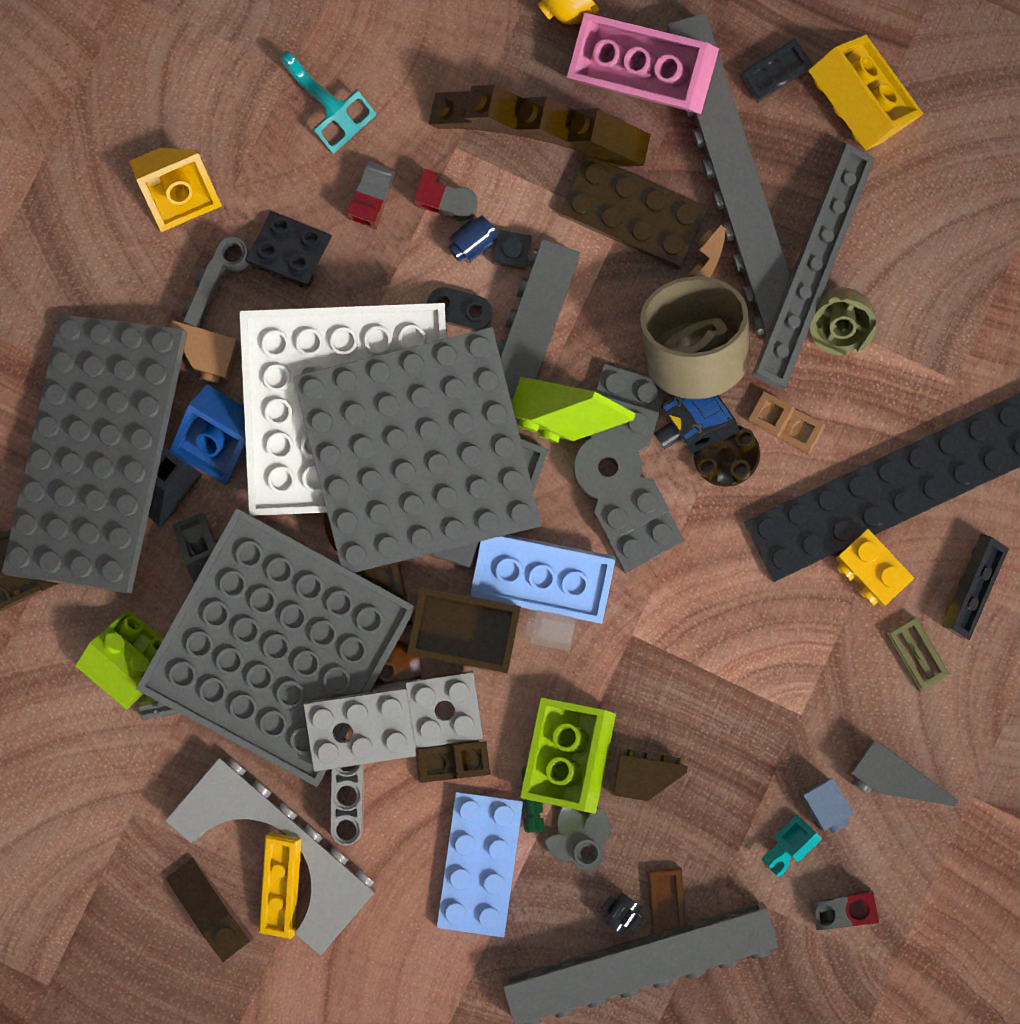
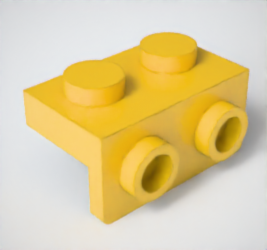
M869 529L864 531L835 558L839 563L836 567L838 571L848 581L854 579L863 588L859 592L872 606L876 603L880 607L887 605L914 579L909 571Z

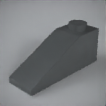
M870 740L847 773L854 778L851 784L867 795L872 791L876 794L956 806L959 801L876 740Z

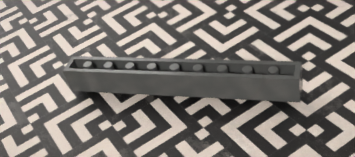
M706 13L667 25L666 33L707 42L717 47ZM718 52L701 114L684 111L687 117H693L696 127L692 129L693 139L696 147H702L706 158L702 160L703 170L707 180L712 178L716 191H712L714 205L717 211H723L726 221L722 223V226L726 228L725 239L727 242L732 241L736 252L732 254L733 264L737 273L742 272L746 283L742 285L744 299L747 305H753L756 315L752 317L753 327L756 335H762L765 342L789 282L790 273Z
M542 239L540 248L533 247L527 265L533 268L529 279L522 278L516 296L522 299L518 310L511 309L505 327L511 330L507 341L500 340L498 345L511 403L520 377L535 380L538 378L580 258V252ZM516 419V423H517V427H518V431H519L520 427L518 426V424H519L520 421ZM480 542L432 553L431 555L434 558L470 570Z

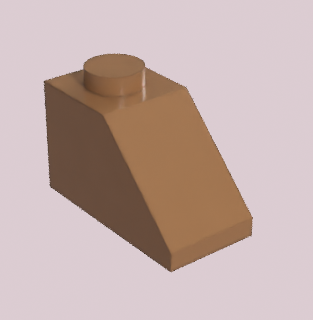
M172 320L170 327L184 329L187 332L184 353L195 372L200 374L199 379L218 385L219 380L228 382L240 345L237 339Z

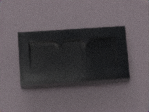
M793 39L740 73L739 77L755 101L759 103L806 73L813 67V64L797 40Z

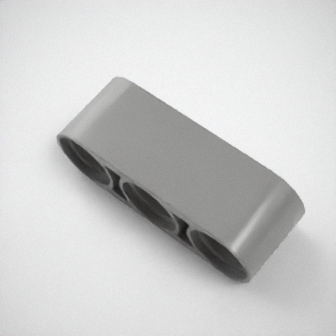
M364 764L357 765L352 771H345L342 768L332 769L331 836L340 845H352L360 839L363 833ZM344 786L353 787L357 793L356 801L352 805H344L339 800V791ZM343 820H349L356 826V834L352 839H343L338 834V825Z

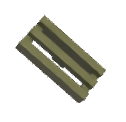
M916 616L885 633L920 692L950 675ZM913 627L938 669V674H933L907 630L908 628ZM901 633L928 680L923 681L898 639V634Z

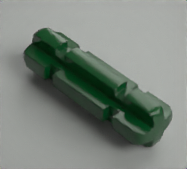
M526 767L522 768V781H524ZM523 799V813H527V818H524L525 832H542L544 830V818H540V813H543V803Z

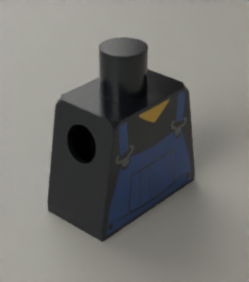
M673 395L661 407L668 424L653 434L664 450L681 440L690 453H694L728 438L740 430L736 419L719 395L705 399H686Z

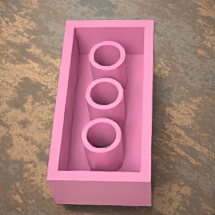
M584 12L567 78L580 84L701 114L719 48L707 42Z

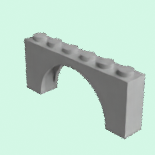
M219 758L166 819V822L190 843L196 842L211 828L237 819L265 822L278 828L288 836L302 838L301 852L310 872L311 898L305 918L295 934L321 956L376 892L371 887L374 881L361 869H358L356 873L346 865L349 859L333 846L329 851L321 844L320 841L323 836L313 827L307 824L303 828L294 820L297 814L285 803L281 802L278 806L268 798L272 792L261 782L256 780L252 784L245 778L243 774L246 770L233 758H230L228 761L224 758Z

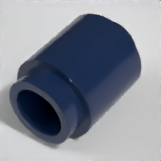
M481 215L477 219L472 218L448 238L451 244L447 248L458 262L465 260L467 263H471L494 244L493 240L498 234L490 222Z

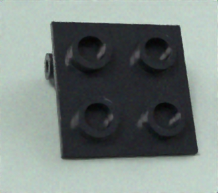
M271 211L245 261L252 264L253 269L257 270L259 268L269 273L272 272L271 276L273 277L277 274L281 275V280L284 281L288 278L289 281L299 284L301 288L304 285L310 287L315 276L313 273L332 235Z

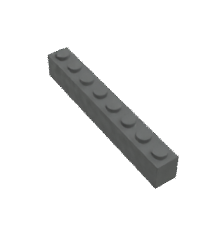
M758 902L691 922L682 927L671 928L659 934H651L502 979L514 1024H539L542 1022L541 1018L554 1014L557 1018L565 1017L574 1013V1008L588 1005L589 1008L598 1007L608 1002L607 998L620 995L621 998L635 996L644 987L651 985L654 988L668 986L673 983L674 978L686 975V978L699 977L706 973L705 969L719 966L721 969L729 968L738 964V959L751 956L753 959L768 956L771 954V949L778 948L768 909L763 902Z

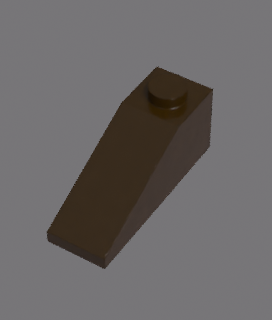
M194 857L165 878L203 937L222 962H225L254 939Z

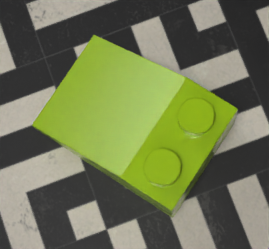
M520 377L512 400L515 419L520 421L518 426L531 432L537 433L540 431V438L554 443H558L560 438L575 441L633 421L636 413L595 391Z

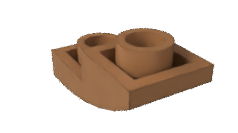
M722 225L715 232L709 229L697 245L701 249L697 257L706 264L703 266L699 262L688 277L700 276L711 278L725 240L726 228Z

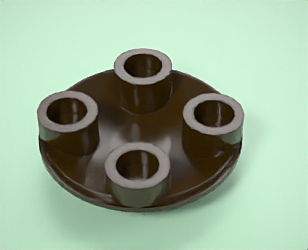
M738 425L740 430L738 433L694 452V463L703 479L716 486L730 487L743 483L753 475L759 465L761 453L759 443L750 429Z

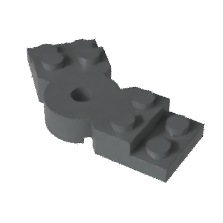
M604 364L596 392L636 413L633 421L589 436L590 439L581 446L576 455L574 478L579 489L586 496L597 501L593 515L624 573H627L680 545L685 540L670 515V510L655 482L640 477L642 463L639 453L650 446L666 391L658 387L650 377ZM604 460L612 461L617 467L616 474L611 477L603 476L598 470L599 463Z

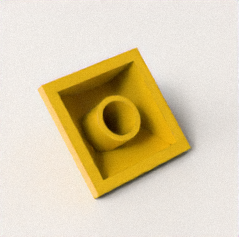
M158 148L129 161L139 187L161 232L222 206L197 150Z

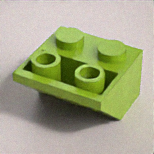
M128 609L89 643L77 662L76 667L127 710L144 694L136 690L161 645L163 638Z

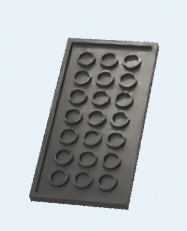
M59 315L2 569L3 574L132 594L187 338V332L184 329Z

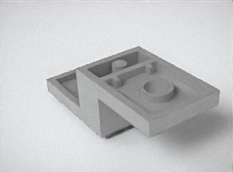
M473 670L373 685L372 692L304 702L314 772L414 757L418 748L483 739ZM441 701H449L454 705L455 711L449 718H440L435 713L436 705ZM337 724H349L353 729L352 737L348 740L337 739L333 734V729Z

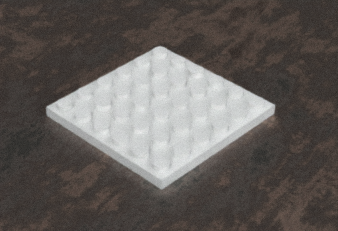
M445 303L240 311L250 516L327 512L293 376L446 339Z

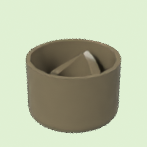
M700 276L685 277L664 284L648 297L640 315L642 341L647 372L658 387L677 397L705 399L728 391L743 378L750 362L749 320L746 302L735 288L714 278Z

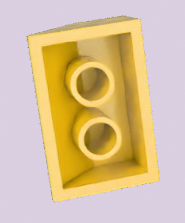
M867 35L834 47L808 70L814 78L817 88L825 93L832 103L835 113L845 121L851 129L856 142L862 145L866 151L883 143L924 114Z

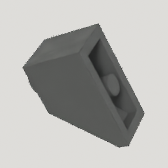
M204 512L173 525L184 564L194 583L217 544Z

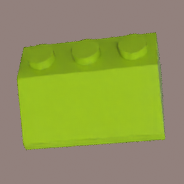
M541 698L520 798L596 814L616 714L602 709Z

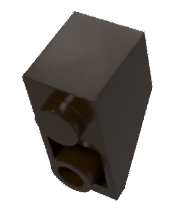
M627 750V756L619 755L613 795L649 801L685 775L688 766L680 765L681 758L661 755L660 761L647 759V752Z

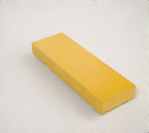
M272 832L265 835L259 933L286 939H291L295 936L302 838Z

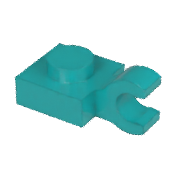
M796 814L773 837L778 844L768 851L761 860L777 877H780L788 869L791 858L799 862L822 838Z

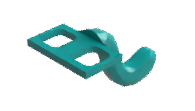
M285 51L280 56L282 64L291 76L323 106L326 117L313 130L331 153L334 154L377 115L357 89L344 101L338 100L309 75L293 53ZM356 99H360L368 109V112L360 121L355 123L347 114L346 109ZM336 121L343 130V136L330 145L323 137L322 130L330 122Z

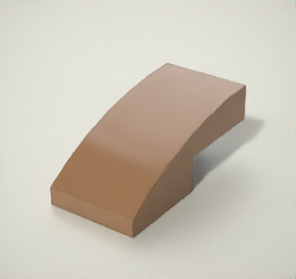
M765 391L748 419L753 425L809 456L825 428L824 423L796 410L793 405Z

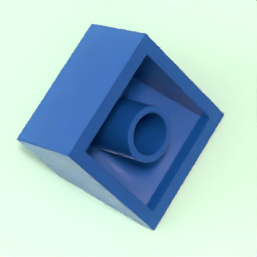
M207 384L189 403L170 450L180 455L193 466L227 485L246 455L244 406Z

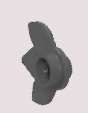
M563 807L558 817L559 834L545 840L549 852L560 861H572L576 867L582 870L597 868L604 858L602 845L610 836V824L606 813L602 808H599L596 814L591 813L585 818L576 810ZM588 846L593 849L594 854L591 859L585 860L581 857L580 852L583 847Z

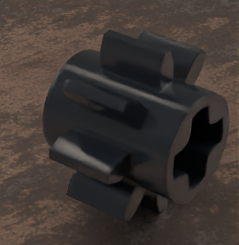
M622 892L617 899L610 895L601 907L606 912L602 921L621 935L625 933L627 928L635 932L643 921V918L637 915L642 907Z

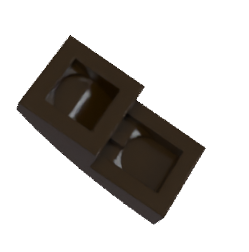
M487 741L416 749L419 783L490 775Z

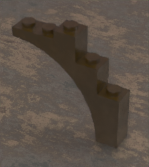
M495 84L471 86L470 91L435 93L429 125L437 129L480 130L543 141L586 153L619 167L644 166L651 134L598 108L573 110L547 96L522 98Z

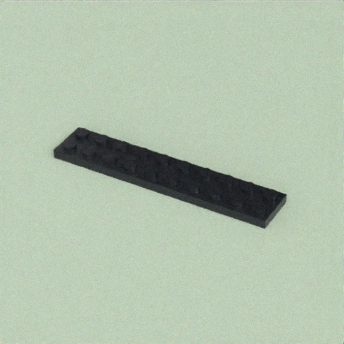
M1020 393L745 521L744 523L773 583L846 549L867 529L874 535L881 533L1019 468Z

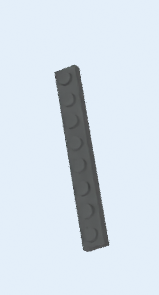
M848 143L841 147L751 375L780 391L787 387L875 160L874 157Z

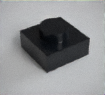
M499 230L493 264L526 270L532 236Z

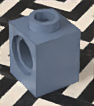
M828 778L800 794L813 819L822 831L830 829L831 833L842 829L849 824L847 818L854 814L833 778Z

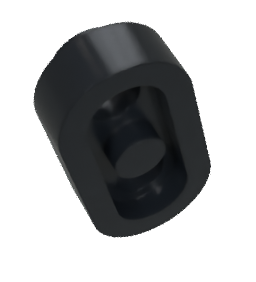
M441 287L432 291L427 299V304L437 303L443 298L450 302L449 307L445 309V323L478 331L486 328L492 320V307L481 296ZM479 307L482 310V314L476 318L472 317L469 314L470 309Z

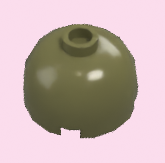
M847 287L833 288L822 294L810 325V333L816 346L826 353L838 356L846 355V351L857 349V352L863 350L873 341L877 331L875 310L869 299L859 291Z

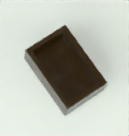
M420 587L407 654L409 656L508 675L521 606Z

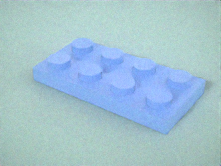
M504 535L484 540L480 543L470 596L602 624L616 556L513 535Z
M456 792L437 928L504 937L523 801Z

